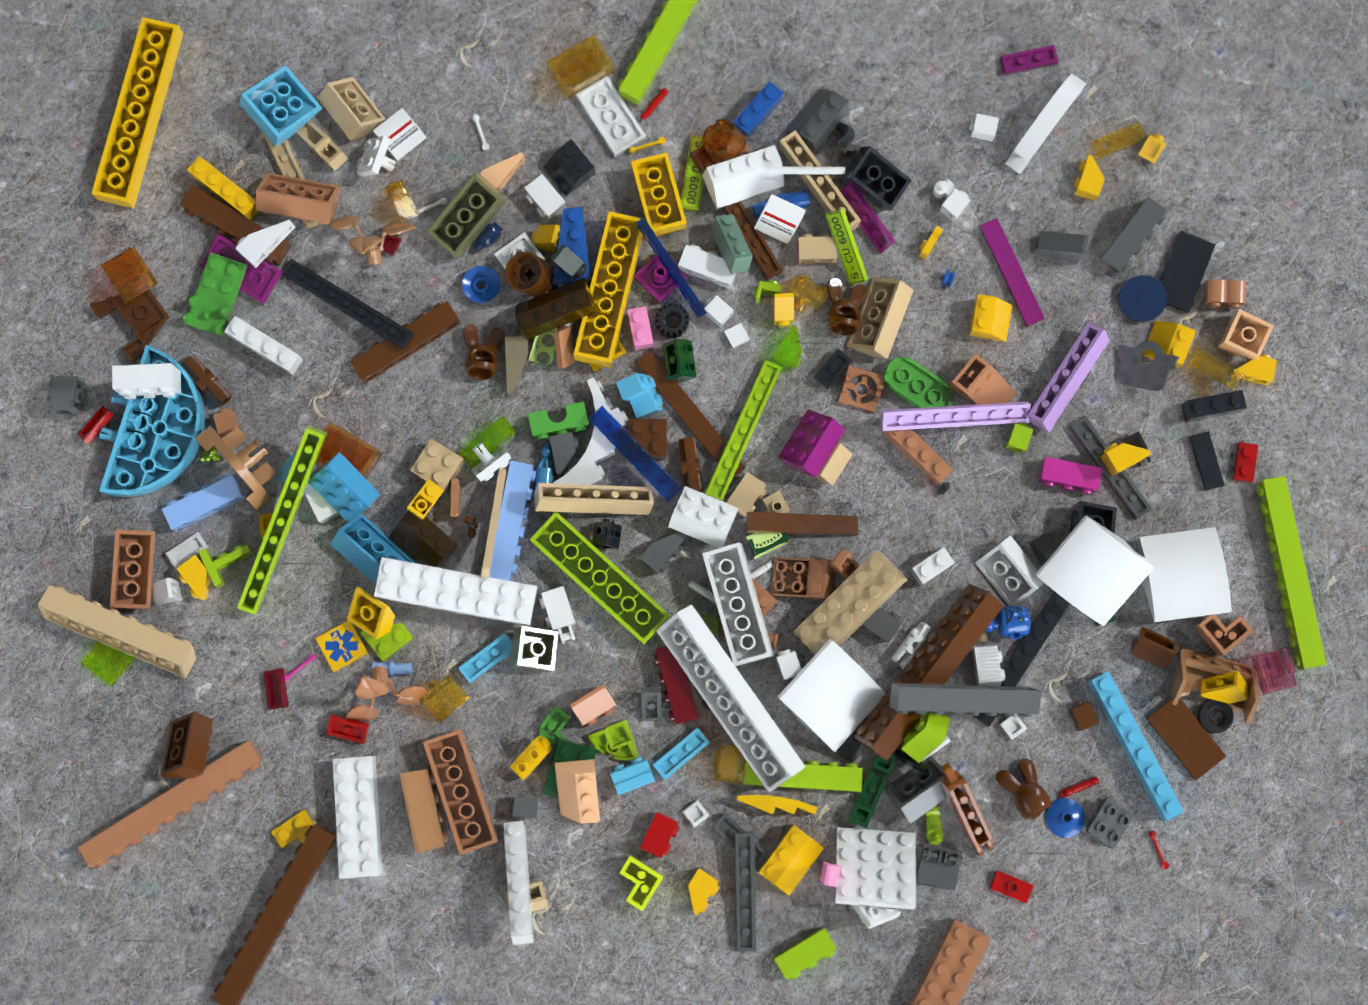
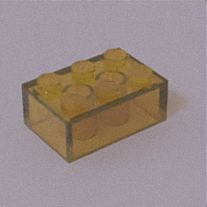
M595 34L546 61L549 73L566 100L602 78L614 73V64Z

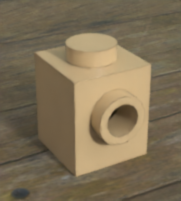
M780 490L762 499V504L769 513L790 512Z

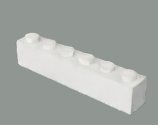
M523 821L504 823L511 939L513 945L534 943L526 829Z

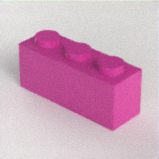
M1045 457L1042 459L1038 482L1043 483V486L1054 487L1056 485L1061 486L1062 490L1073 491V489L1081 490L1080 493L1092 495V493L1099 490L1102 468Z

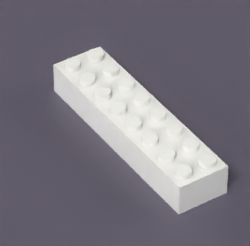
M382 557L374 597L530 626L537 586L490 577L482 578L480 575Z

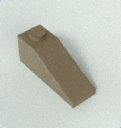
M524 336L505 337L508 396H513L529 361L533 347L532 341L527 340Z

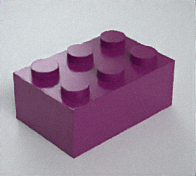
M808 409L778 458L790 468L816 478L846 429L835 419Z

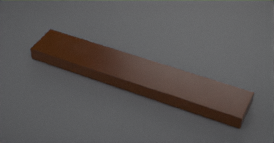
M769 512L746 513L747 532L840 536L859 535L858 516Z

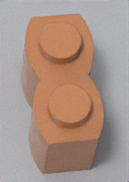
M1209 279L1205 282L1204 305H1209V308L1217 309L1221 308V306H1228V309H1240V306L1245 304L1246 281Z

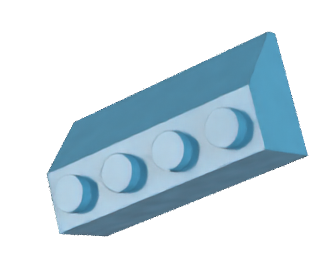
M362 513L339 529L330 543L332 547L375 585L377 584L382 557L418 564Z

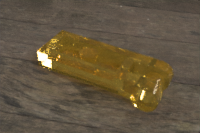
M1137 122L1092 141L1091 145L1097 151L1096 156L1098 160H1101L1111 154L1143 142L1147 137L1140 122ZM1105 143H1106L1107 146H1108V149H1105V150H1104L1102 144H1105Z
M1200 348L1189 364L1234 391L1237 390L1239 381L1245 377L1244 373ZM1229 373L1234 374L1231 381L1226 379Z

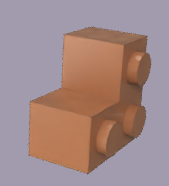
M1215 614L1206 615L1193 626L1218 657L1228 653L1253 632L1252 628L1241 616L1234 617L1224 626Z

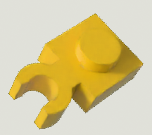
M936 226L929 240L924 239L919 248L921 250L919 257L926 260L941 235L942 228Z

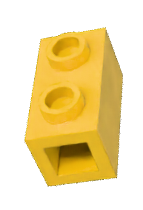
M539 735L512 763L510 768L520 778L525 780L554 748L547 738Z

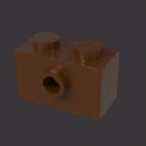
M1142 626L1132 642L1130 654L1166 670L1176 655L1178 642Z

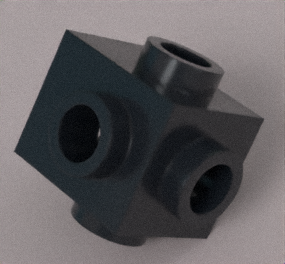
M603 519V522H595L592 545L603 549H619L622 526L614 524L615 521L610 519Z

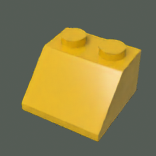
M978 294L974 300L969 336L1006 342L1012 305L997 297Z
M1155 321L1148 341L1157 343L1162 348L1164 354L1178 356L1179 359L1176 364V369H1178L1185 361L1196 330L1179 323ZM1145 350L1142 356L1152 360L1155 358L1152 350Z
M1114 443L1103 450L1105 454L1101 456V459L1113 477L1144 460L1152 453L1150 450L1125 443L1117 445V443Z
M356 587L346 620L375 639L391 632L395 615L389 606L360 587Z

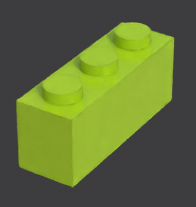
M822 927L773 958L786 980L790 978L792 981L801 975L800 971L805 968L810 970L817 966L818 960L823 957L826 960L835 955L834 951L837 947L825 927Z

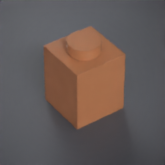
M224 408L219 410L217 414H213L217 432L221 439L236 427L240 429L236 413L232 409Z

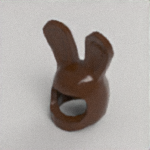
M833 278L827 284L828 295L832 303L828 315V327L834 334L849 336L856 333L860 327L859 307L867 295V289L864 285L857 284L852 289L849 300H843L842 282L837 278Z
M467 324L463 329V337L468 348L465 359V371L472 379H491L497 371L496 352L504 340V332L500 328H493L490 331L487 345L479 344L478 328L474 324Z
M1024 758L1018 763V768L1025 784L1021 785L1006 770L997 772L995 779L1000 786L1013 794L1021 816L1026 820H1032L1040 816L1052 804L1049 795L1037 781L1034 763Z

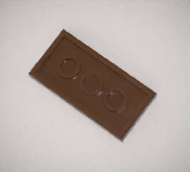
M1171 698L1146 718L1194 780H1198L1227 757L1180 698L1177 705H1172Z

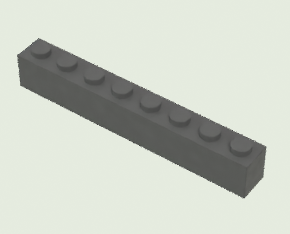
M892 683L889 706L901 714H908V711L926 714V711H932L933 714L943 715L944 712L962 715V712H967V714L978 716L979 713H985V715L997 716V713H1002L1004 716H1014V713L1020 714V716L1031 717L1032 714H1039L1042 691L1033 687Z

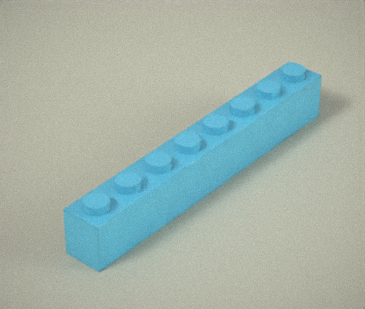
M1109 671L1088 680V685L1160 819L1168 821L1183 813V808Z

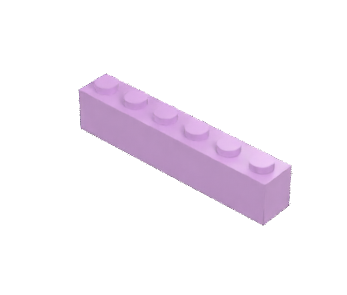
M1090 323L1086 325L1027 415L1033 426L1050 433L1110 339L1104 329Z

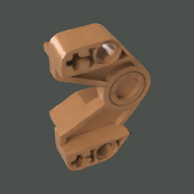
M211 426L195 437L206 452L215 446L253 492L245 498L256 511L272 500L262 485L277 474L266 461L254 472H249V469L259 462L264 455L269 454L265 448H262L253 457L250 458L248 456L250 452L261 444L257 438L235 455L233 450L247 439L238 427L222 439Z

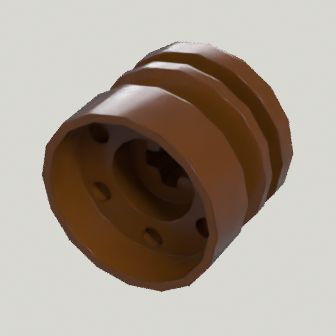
M531 252L517 253L506 264V281L513 289L527 296L537 297L548 292L553 285L554 272L550 263Z

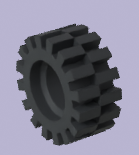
M671 302V304L666 303L665 306H661L659 311L657 310L655 317L657 331L668 339L670 337L676 339L677 336L681 337L683 333L685 334L689 326V315L686 309L682 308L680 304L675 305V302ZM667 315H677L679 324L676 327H668L665 324Z

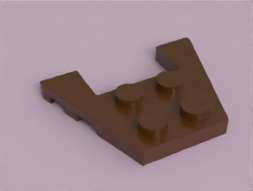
M147 285L89 304L100 319L118 309L138 338L122 349L132 364L136 363L144 352L145 346H149L170 318Z

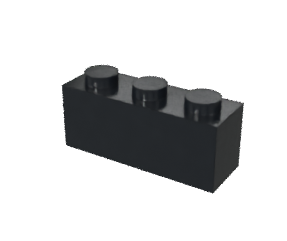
M1243 390L1186 400L1181 404L1185 423L1239 413L1247 408Z

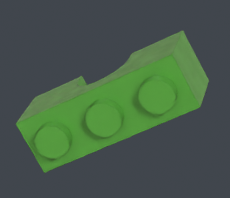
M584 402L566 405V418L559 423L552 422L548 418L547 410L528 414L533 438L542 441L549 439V436L555 434H565L573 430L576 433L585 431L589 427Z

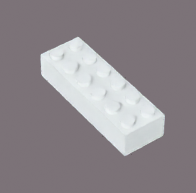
M739 542L702 553L734 666L738 667L773 657V650L743 545Z
M376 756L333 759L339 879L382 875Z

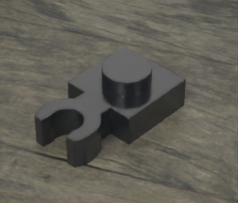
M1139 431L1121 439L1125 444L1148 449ZM1148 456L1146 459H1147V461H1148V463H1149V462H1151V459H1150V457Z

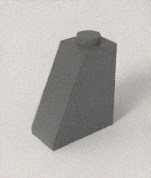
M1040 231L1038 236H1034L1032 247H1035L1034 254L1078 264L1086 253L1089 236Z

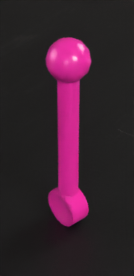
M311 654L307 660L288 675H285V682H288L291 676L309 662L316 659L315 654Z

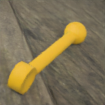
M660 137L654 142L638 147H629L628 152L633 154L637 150L653 145H664L666 139Z

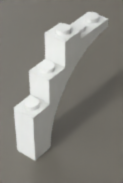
M594 377L587 380L595 406V424L592 438L579 462L566 475L553 482L555 484L598 485L603 482L602 476L605 473L600 465L596 466V464L615 455L614 449L617 448L612 438L608 439V437L627 427L626 422L628 418L625 412H620L618 407L610 410L613 406L608 397L604 398L602 394L604 389L600 381L596 382Z

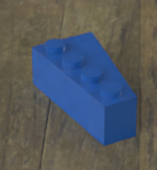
M563 208L558 249L564 244L587 265L585 268L586 272L580 279L586 277L590 286L591 279L583 208ZM555 265L554 289L574 282L571 277Z

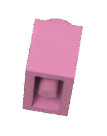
M646 306L627 310L635 351L653 348V338Z

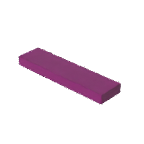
M847 184L840 190L841 194L860 218L859 226L879 253H884L896 242L862 195Z

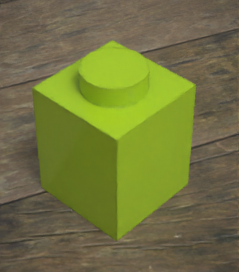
M1015 423L1011 428L1005 448L1024 454L1027 451L1034 429L1029 428V425L1025 423Z

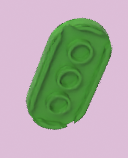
M895 358L885 367L883 378L887 388L915 408L952 405L953 396L950 386L911 358Z

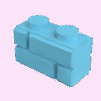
M642 757L632 760V765L624 767V764L613 768L614 772L610 773L618 795L655 781L647 759L643 760Z

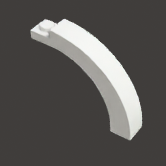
M1070 74L1006 161V165L1019 174L1023 172L1047 136L1086 86L1084 81L1074 74Z

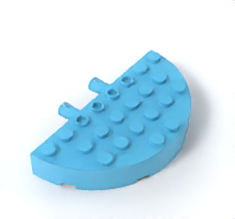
M145 346L140 365L173 364L181 371V394H175V397L156 395L155 398L136 396V399H125L124 396L119 395L116 391L113 392L112 395L115 397L111 398V402L124 405L126 409L118 432L103 427L101 432L105 434L100 433L99 436L102 440L115 442L99 490L106 495L136 497L158 491L182 475L192 463L200 448V443L195 437L205 429V409L201 393L193 378L178 362L154 347Z

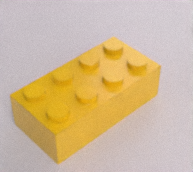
M668 153L631 161V169L650 238L685 230L687 222Z

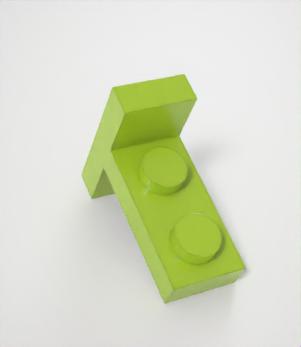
M244 544L236 546L233 552L229 554L222 553L216 557L217 560L215 561L210 550L205 548L198 551L215 587L220 588L226 585L220 570L254 554L250 546Z

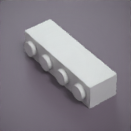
M234 316L224 331L232 339L291 375L295 373L303 361L300 355Z

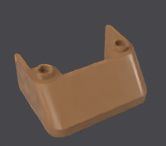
M1182 649L1177 659L1171 684L1172 705H1177L1180 696H1188L1191 690L1201 692V679L1239 671L1248 684V699L1228 705L1233 711L1243 712L1245 724L1249 725L1260 702L1256 671L1247 664L1191 649Z

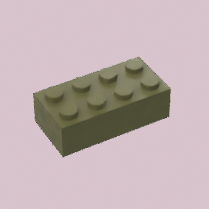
M473 174L427 233L454 257H461L508 199L481 174Z

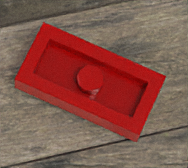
M1238 442L1233 480L1248 483L1254 482L1259 445Z
M332 714L329 720L327 735L365 744L370 724Z

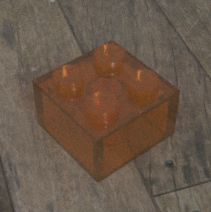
M134 246L101 265L125 303L158 284Z

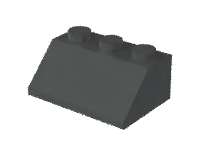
M819 89L786 129V133L790 134L796 130L807 147L816 152L835 129L836 125L848 113L849 101L835 91Z
M932 756L922 761L931 775L927 777L913 768L884 788L892 802L910 824L948 797L940 781L945 775L941 765Z

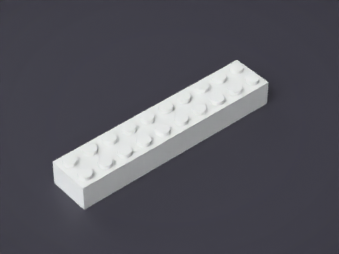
M692 605L676 613L656 630L768 792H771L805 768V765Z

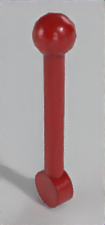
M1153 830L1149 831L1148 836L1152 838L1162 862L1161 868L1166 870L1169 868V864L1165 862L1155 837L1156 832Z

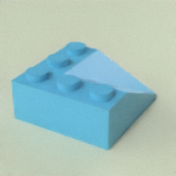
M286 65L242 93L240 98V106L275 147L293 136L322 110L319 103Z

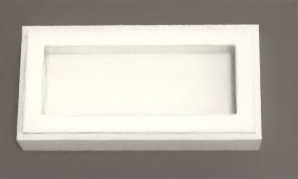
M197 532L165 554L177 570L179 566L192 556H199L198 551L205 548L209 549L200 533Z

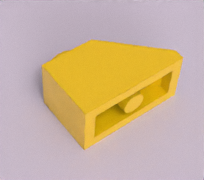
M556 224L538 225V229L533 231L531 241H534V245L538 249L556 253L558 250L560 226Z
M794 293L774 294V325L789 327L790 324H793Z
M1262 354L1258 360L1252 359L1233 371L1230 377L1269 385L1273 382L1277 360L1271 359L1269 355Z
M1239 671L1201 679L1202 697L1228 704L1248 699V684Z

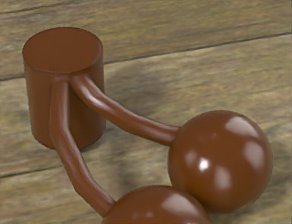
M466 515L464 522L468 523L470 527L467 535L469 538H474L476 530L471 525L476 523V518Z

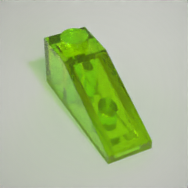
M502 416L487 427L459 454L464 458L468 466L472 468L481 461L475 452L472 451L476 446L481 452L477 444L482 442L491 454L517 434L507 419Z

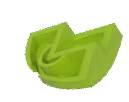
M626 719L588 735L592 744L601 753L605 754L607 752L614 755V759L633 760L639 757Z

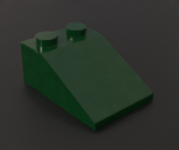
M558 737L542 794L559 798L555 763L595 759L597 748Z

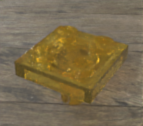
M799 274L786 289L799 297L794 304V310L796 311L799 308L797 312L800 314L804 312L808 304L819 310L829 299L827 289L821 285H816L806 275Z
M450 675L441 682L433 680L432 682L435 684V687L430 682L428 686L430 691L419 699L421 704L439 722L446 719L470 698Z

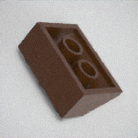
M191 712L171 721L161 776L192 779L203 774L206 768L205 761L209 751L210 735L213 731V719L196 712Z

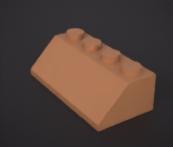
M267 173L256 189V210L266 214L273 213L283 217H295L305 221L311 220L321 224H330L336 213L341 186Z
M115 530L110 608L122 610H144L151 608L155 531Z

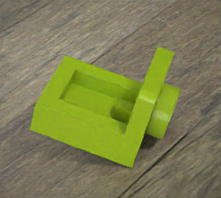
M768 280V282L760 281L759 286L755 285L753 297H756L755 303H759L761 293L771 296L780 294L782 285L772 280Z

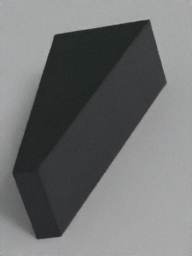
M902 749L895 753L898 760L927 777L931 775L922 761L918 763Z

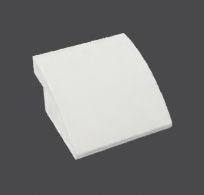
M1085 515L1036 573V576L1073 606L1104 626L1153 570L1154 566L1146 558L1136 553L1125 540Z
M1215 527L1139 537L1137 546L1140 555L1154 566L1153 570L1142 581L1154 622L1231 612L1227 570Z
M829 639L781 692L778 698L804 726L817 735L832 751L836 752L878 705L885 692L833 640Z

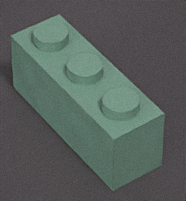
M734 215L716 216L711 232L730 274L748 272L753 255Z

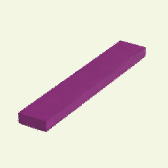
M998 218L981 224L979 227L1026 327L1043 321L1045 317Z

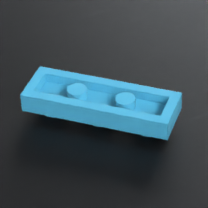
M504 633L458 669L471 684L511 654L512 641Z
M696 728L654 763L653 766L666 780L710 742L700 729Z

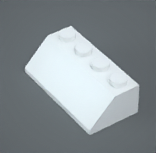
M775 145L709 166L702 175L716 209L785 186L783 174H769V167H782V161Z

